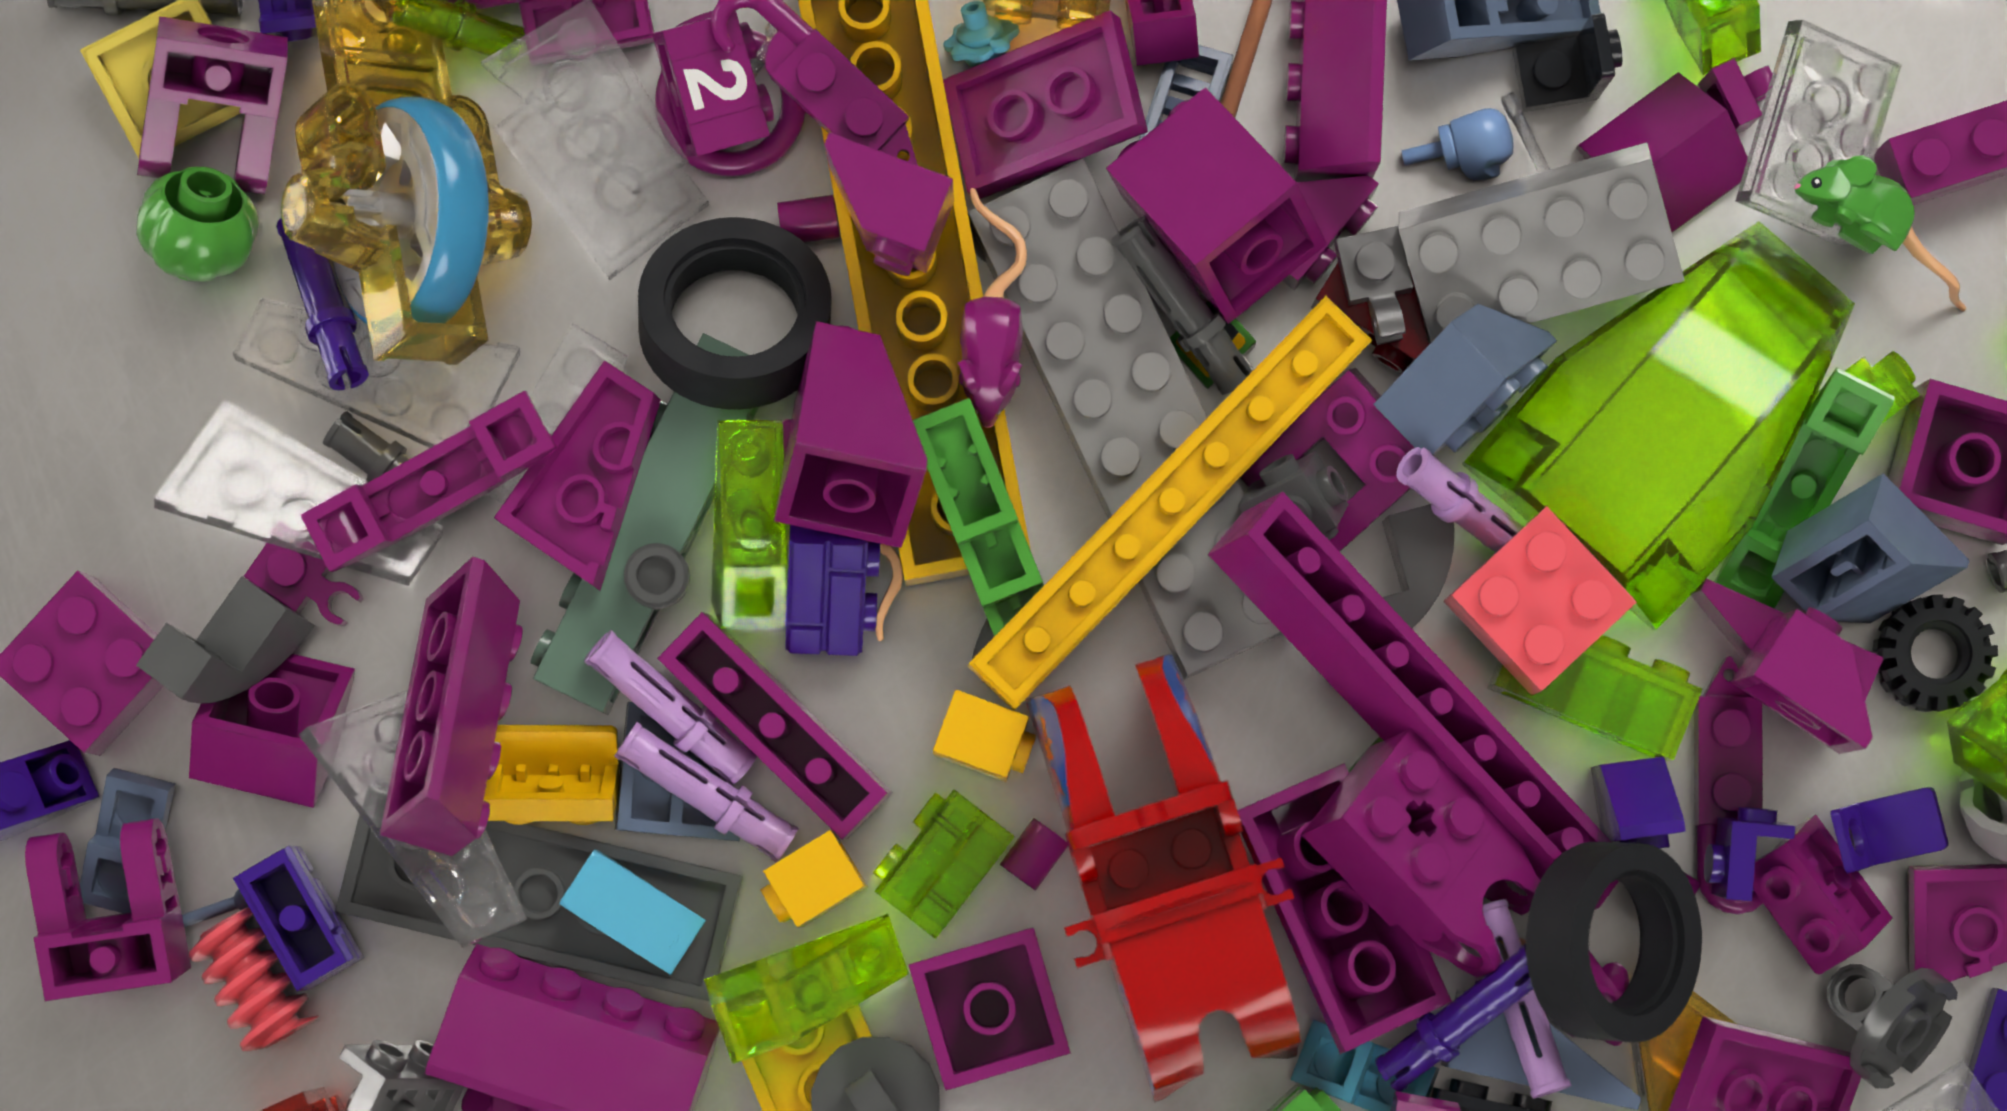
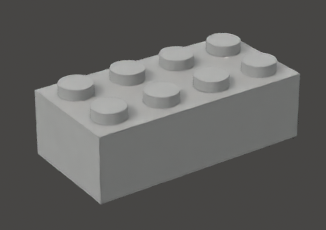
M1647 142L1399 212L1398 230L1431 343L1450 322L1476 304H1481L1530 324L1685 281Z

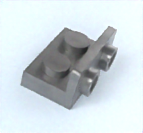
M374 1040L371 1045L346 1044L339 1056L340 1059L363 1076L358 1087L351 1093L347 1101L346 1111H453L464 1086L425 1074L427 1062L434 1044L426 1041L417 1040L413 1045H394L382 1040Z

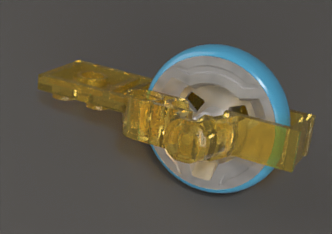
M312 0L327 92L298 118L295 124V137L301 172L290 178L282 195L281 218L284 232L290 240L312 248L316 254L333 261L337 281L347 304L368 325L373 361H385L390 358L445 362L446 365H458L489 341L477 275L480 267L516 258L526 249L532 228L531 211L528 201L521 193L499 184L489 123L484 111L469 97L452 95L436 4L418 3L417 0H371L379 10L385 13L386 22L375 19L368 12L365 0ZM411 175L413 178V186H410Z

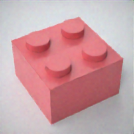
M1545 507L1443 601L1531 696L1543 691L1637 603L1548 507Z

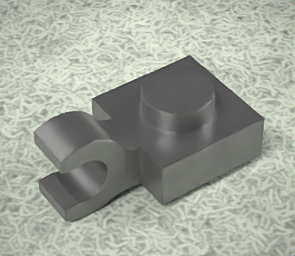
M1398 226L1336 239L1334 246L1348 306L1364 302L1368 303L1377 345L1403 340L1402 334L1406 333L1396 296L1411 293L1413 284Z

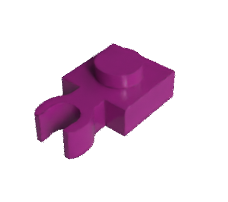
M279 524L244 574L245 578L299 614L310 599L316 602L321 615L329 622L338 626H345L348 622L333 613V599L338 594L348 593L360 603L364 600L363 595L355 587L345 582H332L327 579L326 576L329 570L318 549L281 524Z

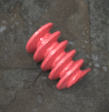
M249 907L231 915L200 935V940L189 952V957L193 962L213 960L202 974L201 979L204 984L226 983L214 998L216 1005L224 1007L238 1004L239 1007L227 1020L229 1028L251 1027V1030L239 1045L242 1051L245 1052L268 1048L295 1034L319 1018V1015L298 1018L296 1013L309 998L306 993L286 996L283 992L291 983V980L286 972L273 974L271 968L279 959L273 949L260 951L258 946L266 936L261 927L247 928L245 923L253 915Z

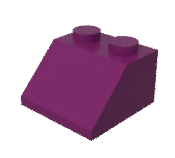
M829 132L824 145L830 171L866 250L875 254L873 262L886 270L904 276H909L912 268L927 273L954 203L953 178Z
M1811 607L1807 609L1806 613L1795 609L1772 618L1731 683L1838 754L1866 749L1873 736L1853 645L1839 636L1843 629L1842 626L1828 615Z
M291 654L272 673L249 689L222 701L200 704L192 721L189 778L314 808L333 764L354 681L355 668Z

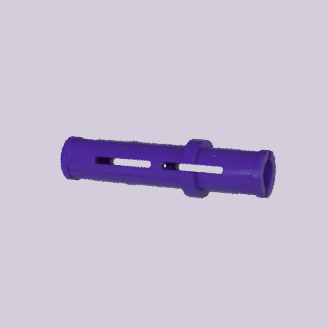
M300 210L299 215L303 226L299 228L294 211L290 212L277 221L276 228L282 238L308 316L305 323L308 339L311 343L318 346L327 373L329 387L333 390H345L342 375L346 373L351 389L355 388L367 380L369 373L367 366L363 363L354 336V332L357 329L354 313L343 304L317 227L316 217H308L304 214V210Z
M1526 944L1522 945L1519 951L1500 964L1495 972L1487 974L1437 1014L1429 1012L1419 1018L1415 1031L1385 1054H1381L1375 1059L1377 1069L1385 1081L1395 1075L1396 1079L1390 1084L1394 1090L1404 1091L1410 1083L1440 1060L1444 1062L1453 1060L1460 1054L1461 1044L1533 990L1527 966Z

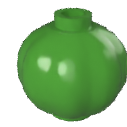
M188 167L158 178L147 189L137 216L136 235L143 250L154 259L155 264L165 273L187 281L205 282L216 277L229 275L245 264L257 236L259 216L250 197L241 190L238 183L229 175L209 167Z

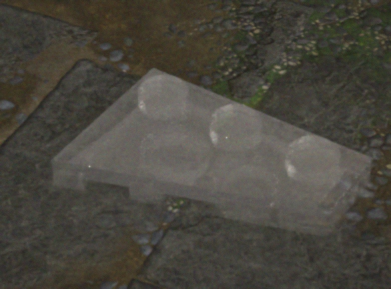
M592 0L580 2L480 61L483 68L496 79L502 81L522 98L529 107L555 126L575 143L582 152L633 195L638 194L689 163Z

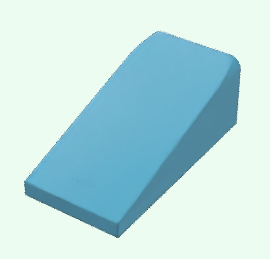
M596 849L591 853L559 903L576 916L670 975L706 922L698 914Z

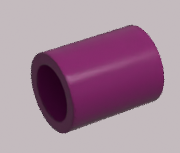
M834 194L777 202L780 227L791 232L804 243L840 238Z
M1033 818L999 865L1036 891L1064 853L1068 843L1051 829Z

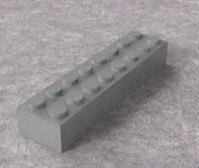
M1083 158L984 204V206L1004 221L1013 225L1025 240L1027 249L1026 266L1022 273L1004 291L1003 298L1012 300L1020 305L1023 341L1102 508L1109 519L1205 421L1207 415L1146 287L1138 278L1127 259L1123 257L1111 241L1115 235L1119 234V231ZM975 208L968 212L970 228L995 280L1015 262V246L1006 234L988 222ZM1238 480L1138 582L1184 680L1282 634L1208 555L1211 549L1242 514L1238 505L1244 493Z

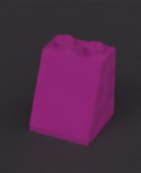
M1206 87L1190 100L1183 101L1174 107L1167 119L1141 140L1127 145L1121 151L1118 158L1106 167L1125 202L1139 218L1143 216L1147 218L1167 251L1171 253L1183 272L1213 308L1220 312L1227 324L1231 323L1289 276L1290 273L1327 245L1297 182Z
M816 321L794 401L774 522L902 548L926 473L928 459L881 336L859 331L848 326H836Z

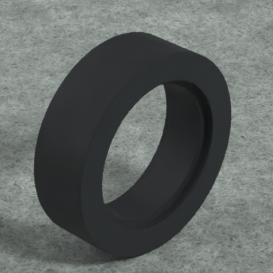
M743 217L716 218L682 229L662 243L653 253L643 270L639 283L638 330L640 345L647 363L657 377L677 394L690 401L713 408L730 410L752 409L775 403L796 392L815 323L817 321L830 324L831 321L830 282L817 255L807 244L791 232L757 219ZM730 270L746 271L761 275L781 287L792 300L797 312V318L789 333L771 348L747 356H724L698 347L679 330L672 316V310L678 297L689 285L706 275Z
M1586 842L1573 846L1563 852L1548 867L1537 886L1530 906L1526 929V958L1529 976L1536 997L1547 1016L1563 1031L1579 1038L1634 1043L1651 1040L1659 1036L1681 1015L1696 984L1702 951V928L1699 908L1692 886L1681 867L1663 850L1643 843ZM1618 880L1626 887L1635 905L1639 921L1640 946L1636 968L1628 987L1619 999L1610 1003L1601 994L1592 973L1589 957V933L1593 913L1601 895L1610 883Z

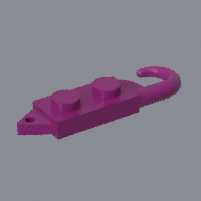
M783 0L718 1L712 12L711 28L716 42L725 52H732L735 47L727 28L730 16L740 8L748 7L754 9L777 30L765 54V69L773 82L828 133L836 134L897 157L900 152H906L909 155L908 162L918 165L905 124L909 116Z
M1728 656L1722 661L1704 694L1694 697V825H1697V879L1701 882V893L1710 905L1723 913L1740 915L1753 912L1763 904L1757 894L1753 891L1752 901L1724 899L1711 894L1712 883H1707L1704 876L1705 853L1709 844L1716 843L1718 817L1737 819L1738 807L1763 808L1762 703L1724 678L1723 673L1726 669L1732 671L1733 678L1739 670L1733 658Z

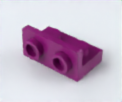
M1816 814L1795 827L1794 839L1784 838L1773 850L1755 860L1754 892L1816 974L1826 972L1864 949L1893 919L1858 871L1852 873L1845 872L1838 843Z

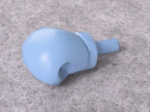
M1485 108L1451 120L1450 124L1438 126L1440 141L1401 150L1405 166L1444 156L1448 170L1461 167L1466 177L1477 181L1499 176L1500 165L1511 157L1514 145L1512 132L1506 117L1496 109Z

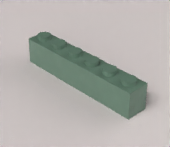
M705 333L702 334L697 344L698 347L719 355H749ZM675 391L669 403L660 402L650 434L651 439L637 474L601 591L573 573L559 601V606L566 609V612L556 633L546 629L533 652L530 663L538 667L533 677L534 680L609 715L620 691L594 668L588 666L584 659L598 640L610 630L616 633V636L636 654H639L660 609H651L639 604L629 594L624 582L626 563L637 549L651 543L669 545L676 549L684 559L686 558L759 407L741 410L713 408L690 401Z

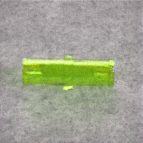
M396 0L395 2L396 7L405 9L404 12L397 10L393 12V22L395 25L405 26L442 39V44L445 48L454 51H461L463 48H467L500 60L507 65L515 63L522 51V44L512 42L514 38L521 41L525 39V32L522 26L512 25L476 12V7L473 3L465 0H458L455 3L446 0Z

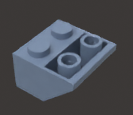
M1476 304L1450 322L1373 405L1414 448L1420 447L1422 449L1424 447L1432 455H1435L1445 446H1448L1456 453L1478 432L1482 433L1508 409L1506 402L1517 391L1519 393L1523 392L1548 368L1541 357L1557 340L1549 331L1481 304Z
M1883 473L1788 530L1771 578L1805 611L1809 607L1817 609L1836 622L1872 623L1968 568L1970 560Z

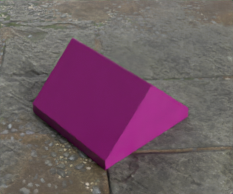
M1679 72L1576 147L1586 160L1647 142L1672 233L1754 173L1728 110Z

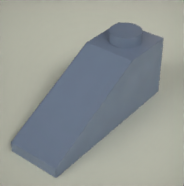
M1397 0L1408 60L1461 57L1512 48L1517 45L1578 36L1589 17L1593 14L1601 13L1598 0Z
M1457 990L1455 999L1465 991ZM1520 1005L1519 1007L1535 1054L1540 1058L1542 1054L1527 1010L1524 1005ZM1504 1013L1461 1044L1460 1054L1450 1062L1441 1061V1066L1529 1086ZM1550 1024L1567 1079L1571 1083V1087L1558 1091L1559 1093L1639 1111L1640 1096Z

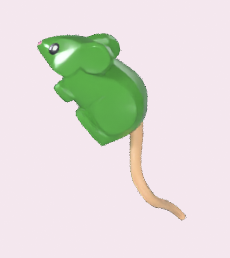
M1859 155L1847 160L1835 159L1827 163L1825 167L1809 172L1797 182L1794 187L1795 193L1805 202L1817 205L1818 207L1811 216L1812 220L1826 227H1833L1834 224H1837L1841 227L1838 235L1842 239L1869 254H1874L1882 244L1893 251H1897L1903 243L1914 258L1948 285L1950 301L1959 310H1966V306L1959 299L1960 284L1957 278L1923 247L1914 233L1912 224L1915 212L1907 190L1890 178L1875 175L1877 168L1871 158Z

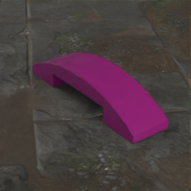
M524 390L468 421L469 427L363 486L355 484L302 513L300 517L329 572L337 571L434 524L504 484L554 451L557 446L528 392Z

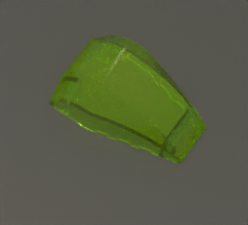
M1760 221L1682 271L1685 281L1655 289L1556 357L1462 463L1464 467L1528 522L1545 507H1548L1637 601L1629 610L1653 631L1657 630L1688 599L1753 527L1816 397L1855 305L1851 299Z

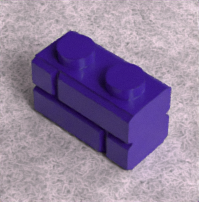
M790 525L785 650L794 654H820L821 651H826L828 655L858 656L859 653H862L863 631H875L877 623V593H865L866 576L879 577L880 543Z
M289 845L238 874L233 880L296 991H306L357 963L364 957L340 914L335 912L336 907L320 879L312 878L311 875L314 869L300 846Z

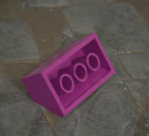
M1301 0L1290 2L1288 38L1300 39L1299 63H1288L1286 101L1297 102L1296 126H1285L1283 163L1295 164L1294 180L1296 182L1359 176L1374 177L1381 163L1387 0Z
M471 557L426 598L380 830L381 836L449 856H454L473 840L479 839L486 828L490 814L489 802L483 801L487 780L493 776L501 754V744L494 741L498 720H501L505 715L512 694L511 684L505 682L509 662L515 658L519 650L523 634L522 626L516 624L520 600L483 559Z
M1345 763L1237 810L1243 829L1241 834L1254 863L1259 865L1282 858L1284 867L1270 869L1264 873L1262 881L1267 892L1271 895H1278L1282 891L1292 888L1293 899L1273 906L1340 1054L1452 1002L1430 951L1419 947L1398 924L1389 926L1301 835L1349 774Z
M476 943L457 979L427 1062L425 1074L538 1111H693L706 1080L722 1022L703 1017L699 1012L690 1008H675L644 998L628 988H613L582 978L577 973L566 968H551L520 958L512 951L504 948H489Z

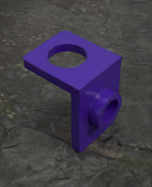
M1932 787L1920 788L1831 810V819L1846 873L1856 872L1878 864L1941 851L1949 845L1936 792ZM1849 827L1853 835L1855 850L1850 839Z

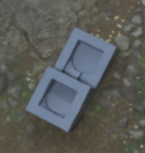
M113 768L106 775L96 833L87 844L81 875L80 890L84 904L120 913L131 912L120 849L122 825L128 822L158 818L166 830L176 783Z

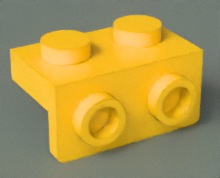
M497 725L494 741L501 744V754L493 776L487 780L483 800L490 804L488 821H505L514 825L528 824L533 821H569L577 825H589L598 821H614L620 779L619 760L614 757L619 749L618 730L615 726Z

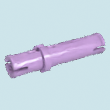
M1416 447L1410 450L1400 461L1397 468L1399 482L1409 486L1430 502L1431 510L1442 521L1447 523L1456 522L1495 553L1524 527L1509 513L1502 510L1480 493L1478 484L1472 477L1463 472L1454 473L1436 459L1426 448Z
M612 630L604 634L585 657L584 662L588 666H591L604 676L635 705L675 738L674 746L683 753L690 750L730 785L737 783L753 765L757 756L715 721L716 716L706 706L700 708L686 697L659 671L629 648Z
M639 722L635 723L614 755L618 760L621 759L665 788L668 792L715 821L714 829L724 835L728 831L732 832L770 857V860L775 863L786 851L799 829L751 798L753 794L751 790L743 785L736 789L695 762L692 758L642 727V724Z
M1507 899L1484 904L1482 910L1486 924L1494 935L1502 959L1501 964L1504 960L1497 944L1499 940L1503 942L1508 958L1519 951V948L1522 946L1508 909ZM1533 989L1503 1013L1529 1083L1531 1097L1535 1099L1571 1087V1083L1567 1079L1549 1020ZM1520 1005H1524L1527 1010L1542 1054L1540 1058L1535 1054L1519 1007Z

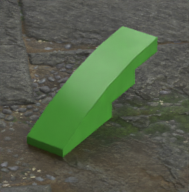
M968 398L913 420V423L928 459V472L995 637L1044 584L972 402Z

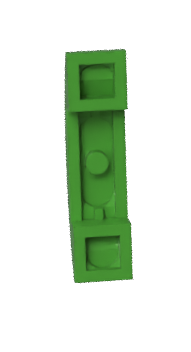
M1836 367L1805 414L1772 470L1714 582L1775 609L1785 590L1771 577L1787 531L1831 505L1859 454L1864 455L1895 401L1894 396Z

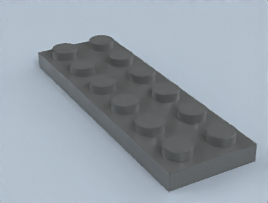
M366 786L335 912L472 945L477 943L489 948H504L518 956L701 1000L713 1001L743 876L528 824L514 825L505 821H488L479 839L473 840L454 856H449L381 836L380 830L388 791ZM594 849L601 851L706 920L671 975L559 904Z

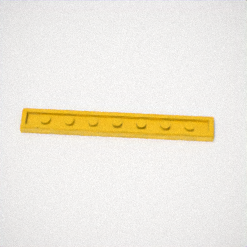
M1325 296L967 666L1014 711L1370 344L1372 339Z

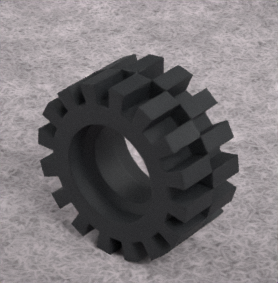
M1943 594L1920 597L1891 612L1892 615L1888 619L1883 620L1878 630L1881 631L1879 639L1873 641L1872 651L1884 657L1878 672H1881L1884 678L1880 685L1886 693L1892 691L1898 696L1895 699L1896 702L1903 706L1916 707L1915 711L1939 712L1961 707L1969 703L1971 698L1979 696L1987 688L1983 685L1985 681L1994 676L1996 667L1991 666L1993 657L1998 656V645L1991 646L1989 638L1990 635L1995 634L1991 624L1983 625L1979 619L1983 615L1982 612L1976 607L1968 608L1964 606L1965 600L1955 596L1944 598ZM1926 629H1938L1947 633L1957 646L1958 660L1956 666L1950 674L1943 678L1936 679L1923 675L1912 661L1911 649L1913 642Z

